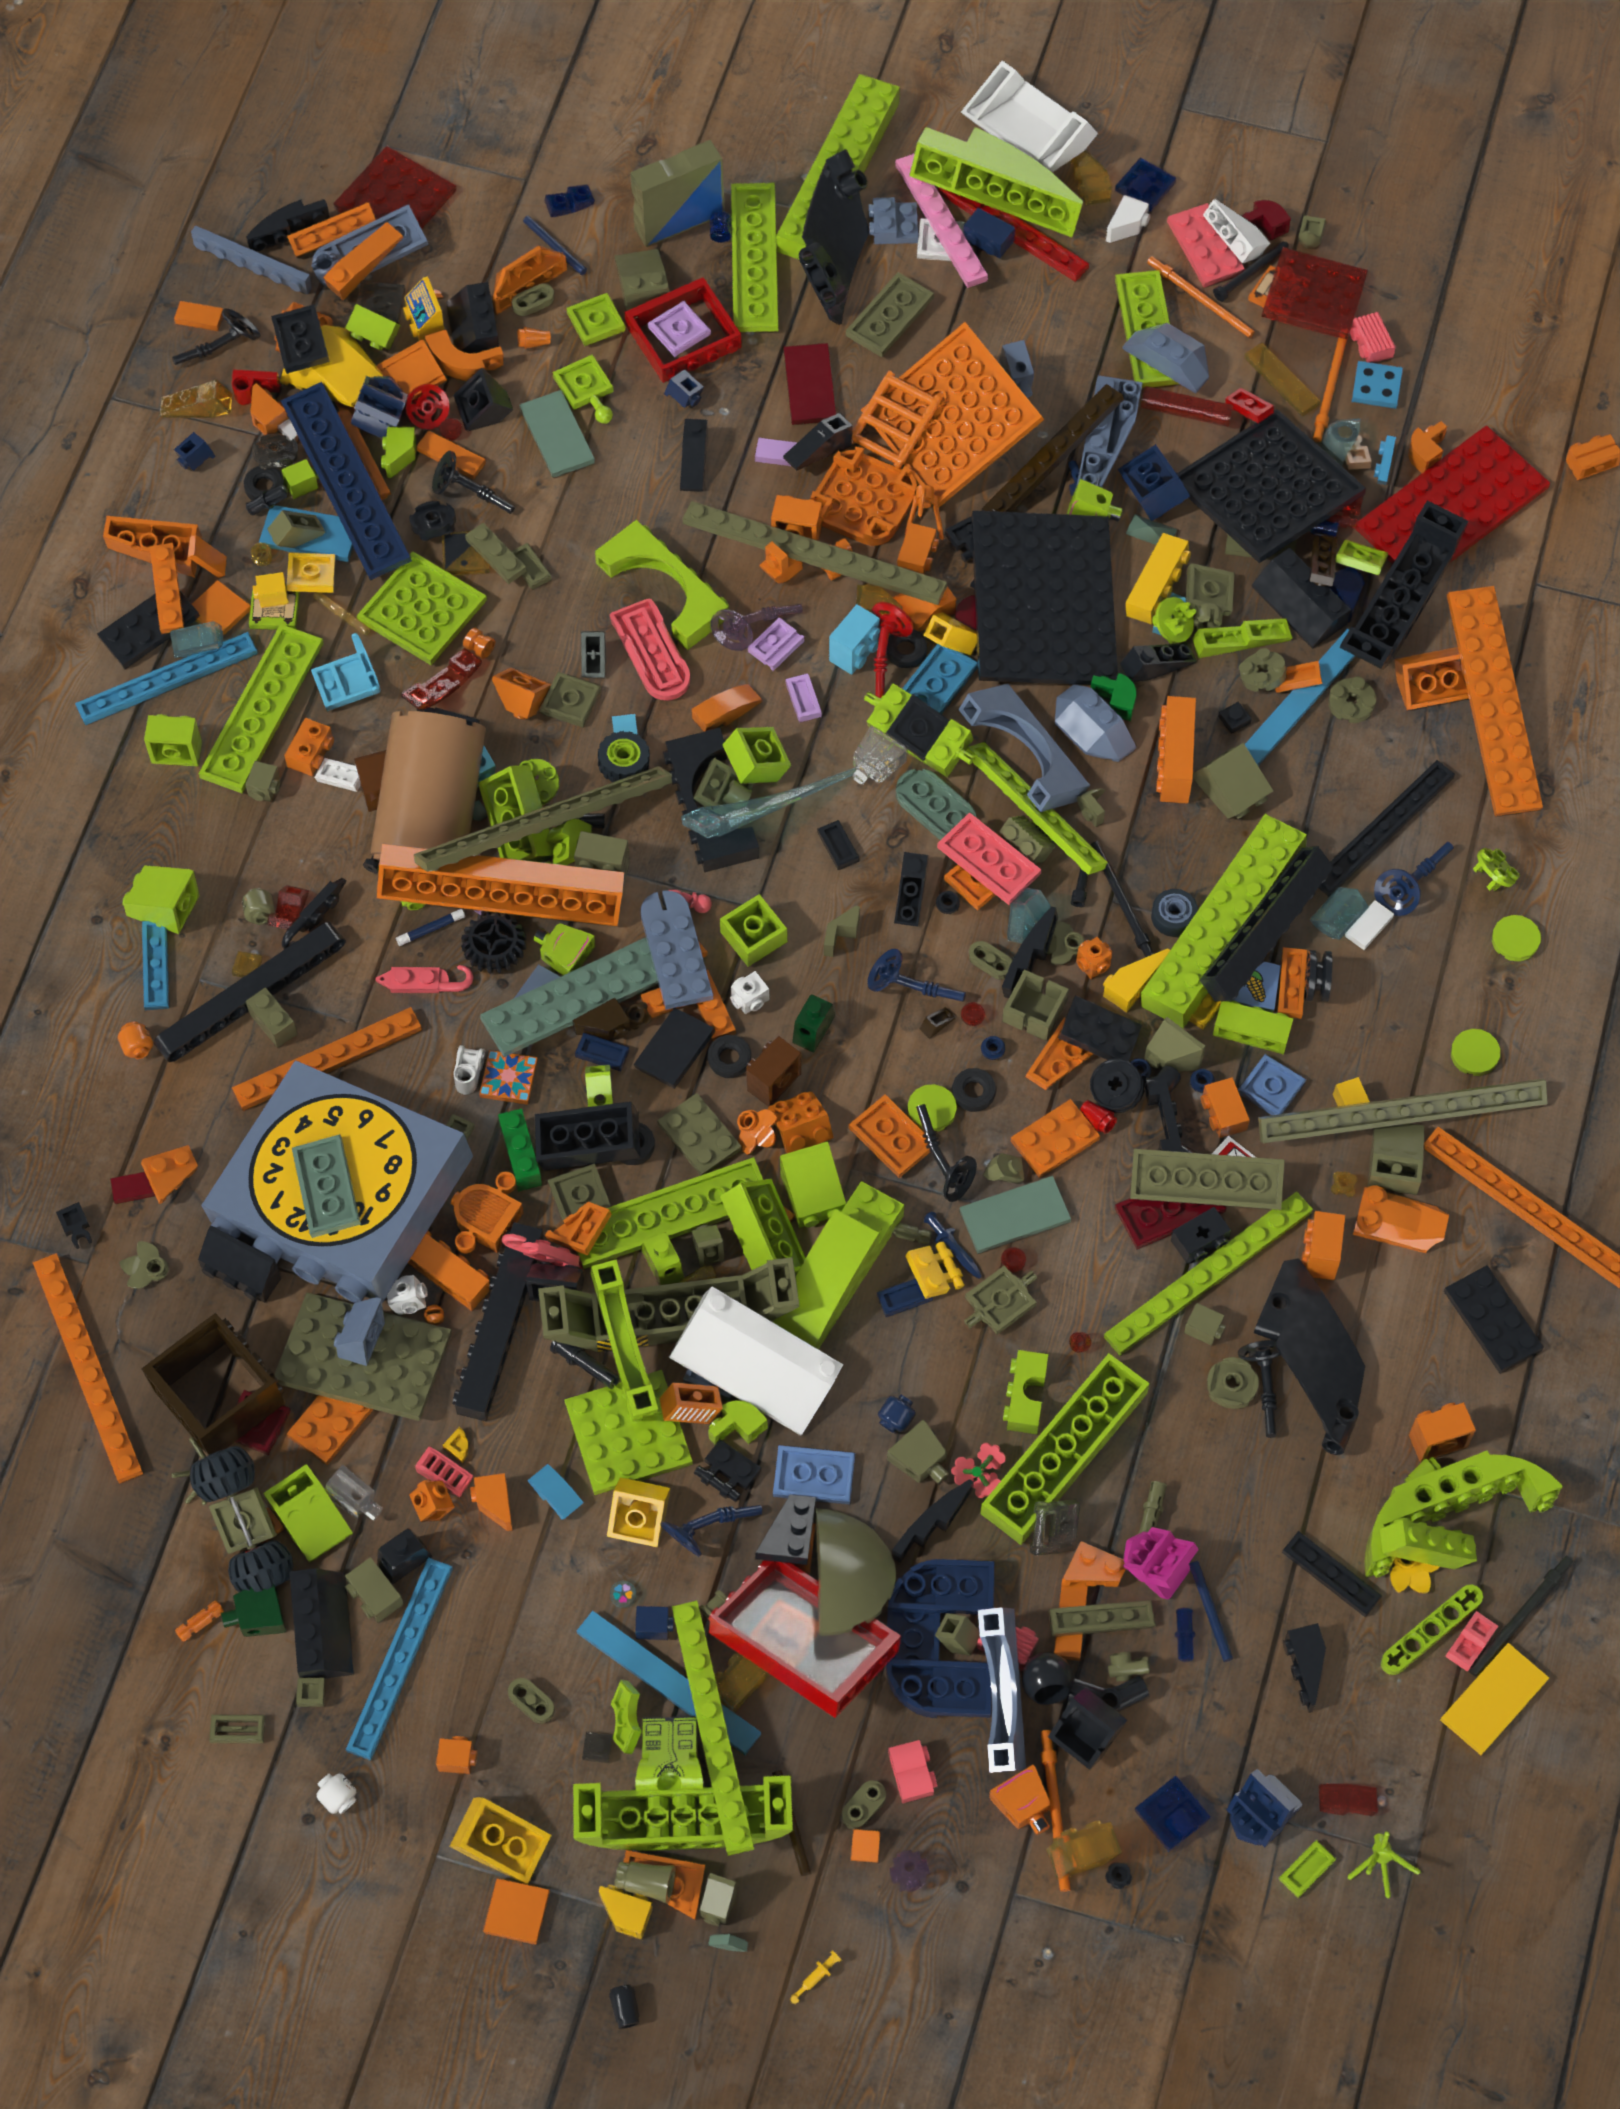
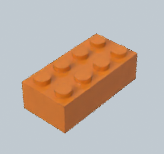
M1167 696L1166 705L1161 706V717L1159 719L1160 737L1158 740L1159 758L1157 761L1158 778L1156 782V792L1160 793V802L1185 804L1189 802L1193 779L1196 698Z

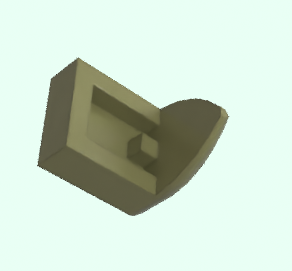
M1304 215L1298 236L1302 246L1312 249L1321 244L1326 219Z
M1102 788L1089 790L1077 797L1083 817L1088 822L1091 821L1095 827L1104 822L1105 810L1096 801L1105 792V789Z
M1001 1153L988 1163L983 1176L991 1181L1003 1180L1019 1184L1024 1181L1022 1158Z

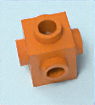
M1098 937L1091 941L1086 940L1078 947L1076 963L1090 979H1093L1109 969L1112 950L1106 942L1102 943Z
M424 1480L409 1495L421 1522L440 1521L455 1508L443 1480Z

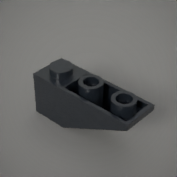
M840 413L824 419L784 454L783 459L797 471L838 451L849 448L852 443L853 425Z
M1188 643L1133 646L1120 665L1126 676L1132 682L1148 681L1195 664L1197 660Z
M904 852L895 924L918 927L929 855Z
M1318 1623L1289 1630L1285 1640H1283L1284 1651L1287 1656H1291L1293 1665H1291L1292 1676L1295 1681H1299L1301 1690H1299L1300 1701L1303 1706H1307L1309 1713L1313 1712L1316 1705L1326 1651Z

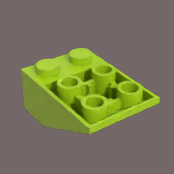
M307 1464L263 1493L267 1504L309 1563L353 1534Z

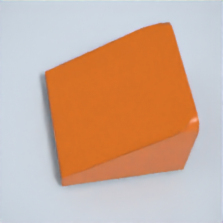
M853 1830L851 1861L878 1863L879 1831Z

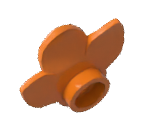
M763 1109L759 1112L746 1110L738 1116L737 1124L741 1130L738 1142L742 1146L744 1153L750 1155L757 1145L765 1148L774 1146L776 1135L771 1126L778 1119L774 1112L768 1109Z

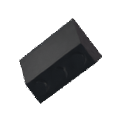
M489 283L466 285L446 302L454 347L470 354L499 347Z
M213 1226L209 1227L198 1258L201 1271L210 1278L217 1277L223 1280V1284L230 1289L235 1290L238 1288L242 1290L244 1295L253 1301L258 1299L266 1303L281 1280L275 1259Z

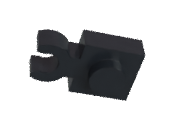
M79 1202L56 1212L66 1237L72 1234L71 1240L76 1249L80 1248L78 1240L82 1237H85L89 1244L92 1243L90 1233L85 1230V1228L90 1226Z

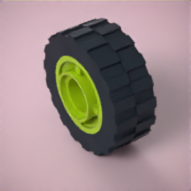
M620 731L618 733H611L610 736L604 738L603 742L601 741L598 749L599 771L610 782L613 783L649 769V746L646 745V741L640 735L633 734L630 731Z

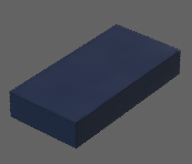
M583 1033L576 1049L575 1057L598 1065H610L611 1069L621 1072L630 1050L627 1046Z
M916 1278L877 1292V1298L885 1317L933 1301V1297L925 1299Z

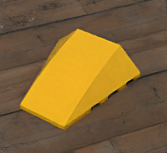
M322 325L321 330L330 362L286 374L284 368L280 382L284 385L293 384L296 389L302 391L322 382L331 400L353 407L365 377L383 376V374L355 338L350 336L351 333L347 329Z

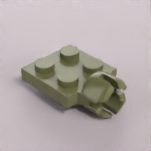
M1190 563L1188 566L1186 602L1191 604L1189 608L1197 611L1194 616V624L1197 629H1203V622H1206V628H1220L1222 616H1230L1232 613L1234 572Z

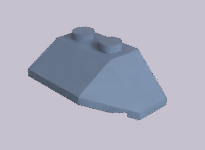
M1169 323L1136 331L1123 345V350L1195 394L1209 379L1204 344Z
M1074 684L1056 698L1055 724L1086 755L1119 762L1136 749V745L1123 719L1092 688Z

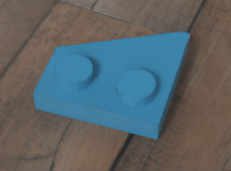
M1387 435L1386 440L1380 443L1378 454L1382 455L1381 464H1376L1374 477H1378L1377 484H1387L1396 440L1394 436Z

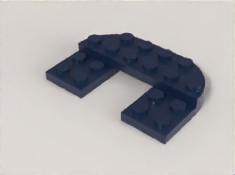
M928 1560L911 1567L895 1583L892 1597L888 1601L887 1627L901 1635L899 1652L886 1665V1675L889 1686L896 1698L906 1708L916 1714L929 1718H937V1716L991 1717V1680L988 1663L939 1661V1639L935 1634L940 1626V1613L978 1614V1610L993 1609L994 1561Z

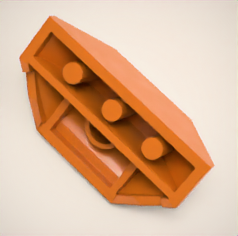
M538 245L502 268L496 275L492 298L494 313L498 315L511 307L512 299L515 295L538 284H546L567 270L566 256L563 253Z

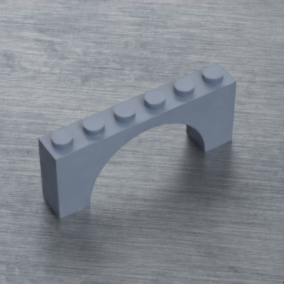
M1009 684L968 693L958 710L971 726L983 725L1004 730L1021 740L1036 756L1041 767L1042 777L1035 781L1027 796L1040 812L1078 802L1077 797L1085 793L1090 784Z

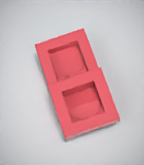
M1476 1611L1445 1657L1468 1672L1498 1628V1625Z

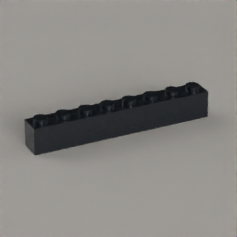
M1319 846L1301 848L1202 976L1200 982L1215 1002L1232 1001L1238 996L1240 989L1251 979L1256 968L1264 962V958L1269 951L1277 945V941L1282 934L1290 928V924L1295 917L1303 911V907L1308 900L1314 897L1318 887L1327 880L1328 874L1334 867Z
M513 1222L512 1229L506 1232V1234L523 1236L526 1238V1242L535 1243L536 1240H544L543 1229ZM507 1246L504 1253L500 1252L498 1256L497 1267L499 1269L497 1276L493 1275L491 1278L489 1289L492 1291L490 1297L484 1300L482 1307L484 1316L482 1321L479 1320L475 1328L477 1338L475 1344H470L467 1358L470 1360L468 1366H464L461 1371L460 1381L462 1385L460 1390L455 1391L452 1402L458 1415L487 1421L528 1292L526 1284L527 1275L532 1264L537 1263V1259L523 1255L522 1252Z

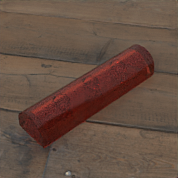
M1147 386L1144 389L1141 408L1226 427L1230 425L1233 405Z

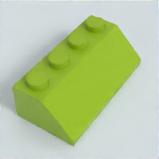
M530 765L509 766L478 782L491 826L543 808ZM549 828L544 829L540 833L524 836L518 841L502 844L501 847L497 848L500 858L541 863L552 858L554 844L546 841Z
M772 1179L740 1183L722 1194L720 1197L724 1204V1209L730 1218L733 1230L738 1237L743 1254L747 1258L751 1270L766 1264L767 1260L793 1257L796 1276L806 1258Z

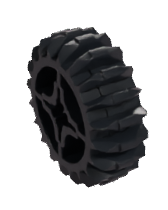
M488 911L486 913L487 917L483 918L478 914V921L470 920V927H465V934L461 937V947L467 961L470 960L472 967L478 965L480 972L487 968L489 974L492 973L493 969H497V972L500 974L501 968L505 967L509 971L511 969L510 964L517 965L518 958H523V950H526L527 947L525 942L526 934L523 932V926L518 924L516 918L510 919V915L507 913L501 917V914L498 912L491 916V913ZM500 930L508 933L512 938L508 937V935L501 934ZM476 947H479L480 950L487 951L488 955L480 952L479 950H477Z

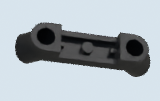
M1163 1066L1157 1076L1144 1078V1089L1148 1106L1158 1104L1166 1138L1160 1140L1158 1150L1197 1153L1180 1141V1138L1183 1136L1180 1123H1176L1177 1105L1175 1101H1171L1170 1094L1181 1080L1180 1073L1172 1066Z

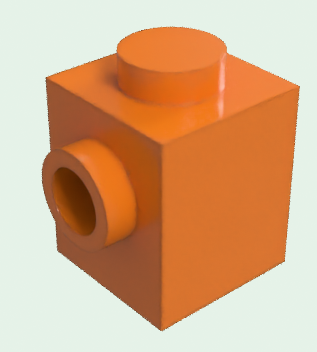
M453 1736L452 1739L440 1738L436 1762L438 1771L470 1774L471 1766H476L477 1750H474L472 1741H468V1738L462 1736Z

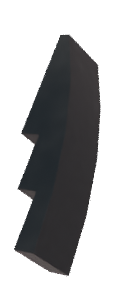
M1051 906L1034 925L1019 947L1002 985L1005 998H1010L1024 970L1032 973L1036 959L1046 960L1058 921L1056 907Z
M970 1479L930 1506L907 1529L892 1549L893 1559L901 1563L914 1542L924 1547L936 1527L946 1532L972 1493L974 1482Z

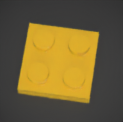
M289 553L287 591L333 593L335 554Z

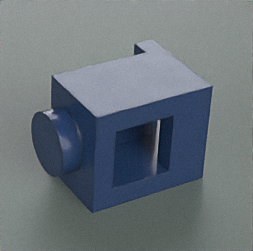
M683 370L670 379L664 395H670L684 408L689 405L695 407L701 400L700 395L704 387L686 370Z
M195 432L174 449L179 457L176 459L177 462L185 470L189 467L194 471L209 457L213 459L215 457L208 444Z

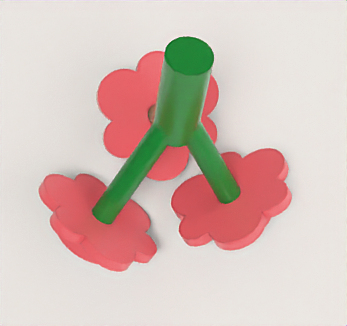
M983 1443L980 1447L981 1451L977 1454L978 1458L982 1460V1464L979 1467L974 1466L972 1458L958 1457L955 1460V1466L951 1469V1473L955 1475L954 1481L957 1485H961L969 1479L973 1481V1478L978 1477V1480L973 1485L978 1498H983L986 1495L989 1496L1001 1482L996 1473L989 1474L984 1472V1469H991L993 1467L998 1470L1001 1468V1464L1006 1461V1456L1000 1451V1447L998 1445L991 1446L989 1443Z

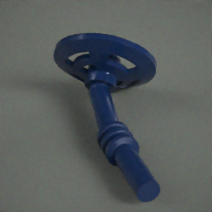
M1446 842L1430 858H1425L1420 865H1417V870L1412 874L1402 869H1390L1382 873L1374 886L1376 901L1394 913L1395 916H1404L1411 913L1418 906L1421 898L1418 881L1423 876L1427 877L1428 873L1430 874L1436 868L1435 865L1454 849L1453 845L1450 842ZM1394 876V878L1387 882L1386 886H1382L1387 877ZM1396 881L1397 884L1391 888L1390 885ZM1388 894L1391 900L1396 902L1395 907L1389 905L1383 895ZM1406 894H1409L1408 898L1403 901L1402 898ZM1412 896L1415 897L1413 903L1404 908V905L1412 899Z
M890 949L875 962L868 976V988L874 992L881 991L894 982L920 991L923 995H933L934 998L941 996L964 1002L966 992L940 987L938 983L934 985V982L929 984V981H925L924 983L901 975L899 970L903 955L898 949Z
M761 1505L734 1508L733 1506L718 1508L715 1512L691 1520L687 1524L683 1523L681 1527L661 1521L660 1525L676 1541L700 1557L702 1553L693 1539L695 1530L715 1522H734L737 1518L762 1515Z

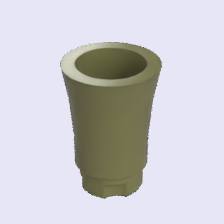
M620 1862L617 1868L615 1887L668 1904L674 1889L676 1867L637 1862Z

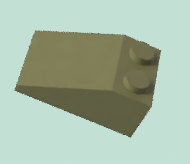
M658 249L615 256L626 311L669 292L665 269Z

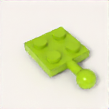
M593 355L553 372L554 380L573 410L591 402L596 410L595 418L599 423L606 424L612 420V410L608 406H603L599 398L614 392L613 386Z

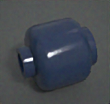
M901 1394L898 1398L889 1396L878 1412L879 1424L894 1434L897 1431L904 1432L916 1415L915 1410L911 1407L913 1402Z

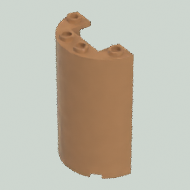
M401 711L392 713L370 855H374L373 859L380 860L382 844L430 849L470 834L486 733L484 726L475 722L470 726L467 725L466 719L437 713L408 711V716H402L403 712Z

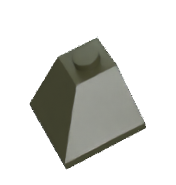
M1166 1017L1146 1047L1145 1059L1151 1067L1158 1068L1159 1070L1163 1066H1172L1179 1072L1196 1071L1201 1068L1205 1045Z

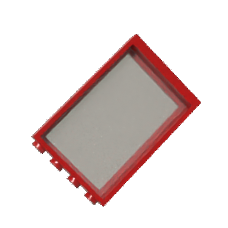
M763 1560L758 1570L752 1576H747L742 1586L736 1592L732 1591L720 1608L716 1607L709 1616V1633L836 1718L899 1652L901 1635L874 1619L868 1624L864 1621L855 1625L851 1632L819 1636V1581L791 1563Z

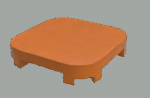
M855 446V450H846L842 453L838 451L834 455L831 467L817 490L812 491L810 499L822 503L823 527L862 544L878 546L889 542L897 532L913 505V496L916 495L917 483L912 475V470L904 466L903 469H897L895 466L864 454V448Z

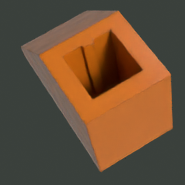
M257 383L254 384L251 401L253 425L269 439L279 431L278 425L288 419L287 413L282 403L274 400L266 388L262 389Z

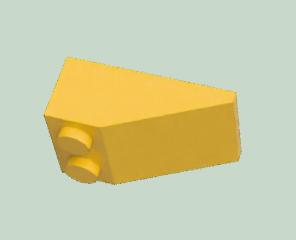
M474 1797L450 1847L524 1884H528L551 1834L485 1798Z

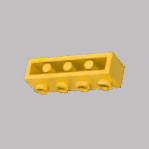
M1162 533L1126 601L1127 617L1152 625V618L1156 614L1159 603L1166 598H1170L1174 582L1179 581L1183 565L1189 562L1191 551H1189L1187 540Z

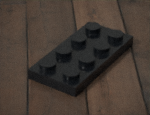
M180 591L184 628L196 621L200 615ZM154 594L97 633V635L125 670L178 632L161 634L156 594Z
M1488 1265L1444 1289V1293L1499 1374L1543 1350V1345Z

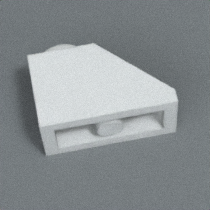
M1124 195L1107 227L1106 242L1111 243L1139 234L1142 227H1146L1149 222V204Z

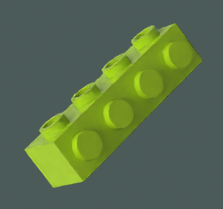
M1407 1518L1396 1519L1393 1521V1524L1379 1529L1383 1555L1449 1569H1457L1477 1561L1474 1536L1464 1534L1461 1530H1445L1443 1526H1427L1425 1522H1409Z

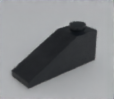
M685 419L680 491L703 492L708 442L707 420Z

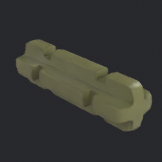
M899 1223L892 1232L898 1238L913 1242L918 1240L919 1243L925 1245L930 1243L932 1232L929 1230H919L918 1227Z

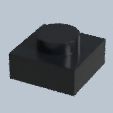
M1239 702L1220 711L1218 715L1231 734L1249 725L1252 720Z

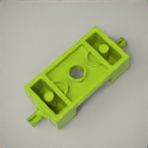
M892 684L881 698L875 696L870 691L865 695L864 700L875 706L873 713L866 721L869 729L948 778L960 759L969 765L974 760L975 756L966 751L974 740L971 731L952 719L925 756V760H921L885 734L911 697V694Z

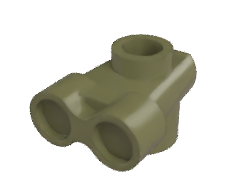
M1119 1652L1110 1655L1109 1675L1110 1678L1116 1677V1681L1131 1680L1132 1674L1150 1673L1148 1656L1132 1660L1131 1652Z

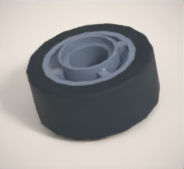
M1182 889L1163 891L1157 895L1153 902L1151 919L1154 927L1166 936H1181L1198 911L1196 900L1190 893ZM1171 911H1176V912H1178L1179 914L1174 915V914H1171L1170 912H1171Z

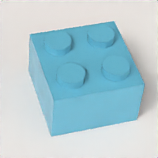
M856 604L829 636V661L851 675L857 668L861 669L867 660V656L871 652L874 653L878 648L881 630L879 628L880 618Z

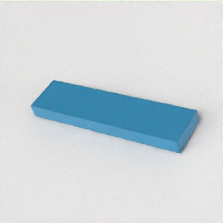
M142 921L145 1011L169 1009L167 929L164 926H161V928L157 927L155 923L150 921Z

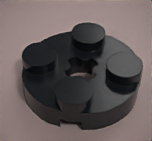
M429 501L417 506L413 516L411 514L409 517L412 531L424 541L454 532L456 516L450 504L446 503L447 506L440 505V501Z

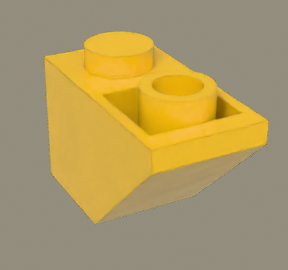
M943 612L932 616L924 633L925 637L939 645L967 655H972L977 646V632Z
M608 1885L607 1888L600 1886V1898L616 1931L642 1940L653 1910L652 1903L648 1902L649 1898L636 1893L633 1896L624 1894L623 1889L616 1888L613 1885Z

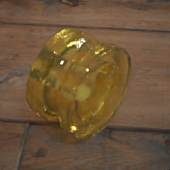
M257 543L251 548L252 560L256 565L266 566L272 561L273 556L268 544ZM260 552H261L262 554H263V552L266 553V555H265L264 557H262V555H260V557H258V553H260Z

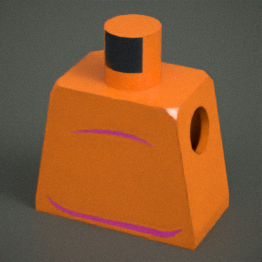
M1034 1765L1029 1766L990 1790L989 1798L1017 1829L1029 1823L1036 1835H1039L1050 1827L1043 1814L1050 1810L1051 1803Z

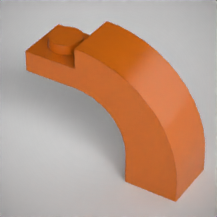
M446 330L425 336V343L441 371L454 379L468 381L480 368L487 371L496 370L500 366H504L503 351L500 346L470 354L455 348Z

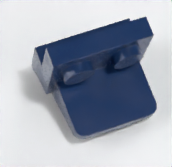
M366 376L355 403L351 424L380 438L387 436V427H391V425L397 426L408 394L403 393L400 386L389 376Z
M1256 1769L1249 1775L1243 1788L1234 1795L1226 1810L1230 1813V1821L1237 1839L1258 1846L1262 1845L1265 1848L1282 1832L1286 1823L1300 1810L1302 1802L1274 1775L1265 1776Z

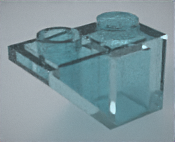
M1026 888L1011 903L1007 939L1009 941L1022 943L1034 925L1051 908L1041 890Z

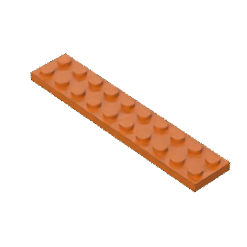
M1494 586L1448 592L1447 600L1494 815L1496 817L1541 810L1543 808L1495 588Z

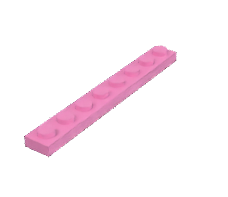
M914 154L897 159L896 168L926 219L929 220V224L966 287L970 288L987 282L988 275L936 187L909 176Z

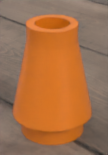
M528 327L518 329V347L528 349L541 345H550V331Z

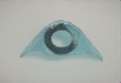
M1361 419L1338 420L1330 424L1321 441L1322 449L1341 466H1343L1347 453L1358 437ZM1343 426L1351 428L1352 435L1348 438L1341 437L1338 434L1339 428Z

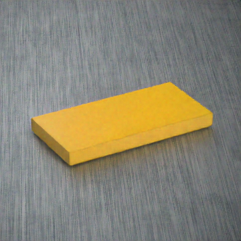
M1507 1643L1441 1717L1440 1721L1482 1756L1544 1686L1549 1677L1512 1645Z

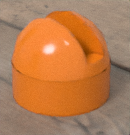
M432 1304L425 1309L424 1319L426 1323L438 1326L444 1321V1311L440 1306ZM440 1311V1313H433L428 1315V1313Z

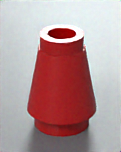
M1087 1100L1081 1106L1080 1111L1098 1132L1107 1134L1116 1125L1117 1118L1113 1112L1090 1100Z

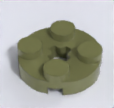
M1267 648L1259 649L1239 665L1243 685L1254 692H1259L1258 689L1266 688V691L1273 690L1286 679L1287 668L1284 658L1278 653L1270 652Z
M1358 676L1346 678L1332 686L1328 705L1336 718L1349 720V723H1359L1371 716L1376 704V694L1363 678ZM1348 698H1356V704H1353V702H1347Z
M1228 1357L1214 1364L1207 1377V1389L1210 1399L1220 1406L1230 1409L1248 1406L1249 1402L1254 1399L1259 1385L1258 1376L1251 1368V1365L1247 1361L1236 1357ZM1231 1378H1235L1236 1383L1240 1385L1236 1386L1235 1388H1230L1225 1381H1230Z

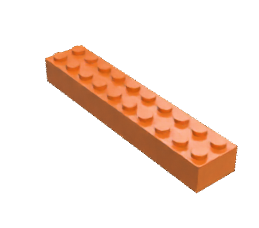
M382 844L376 897L378 899L618 926L624 872L481 855L469 856L457 863L447 864L439 867L436 871L427 872L417 865L414 860V854L427 849Z

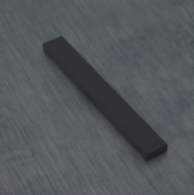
M1436 760L1330 861L1334 868L1328 874L1327 880L1318 888L1330 897L1454 779L1455 773Z

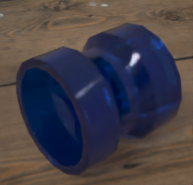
M719 211L710 216V239L712 241L724 243L731 239L732 231L730 227L732 225V217L729 213Z

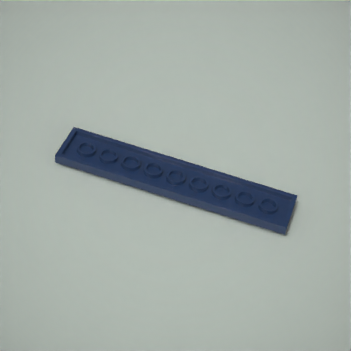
M320 382L281 400L370 581L411 562V557L323 383Z

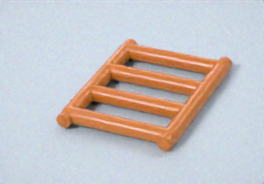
M889 370L854 426L851 444L857 443L893 462L897 469H901L937 410L942 397L939 395L933 397L894 377L895 374ZM892 385L929 404L924 414L921 416L884 397L888 387ZM879 404L916 423L917 425L912 434L908 435L873 417L872 414L877 405ZM869 424L906 443L900 454L897 455L861 436L860 434L865 425Z

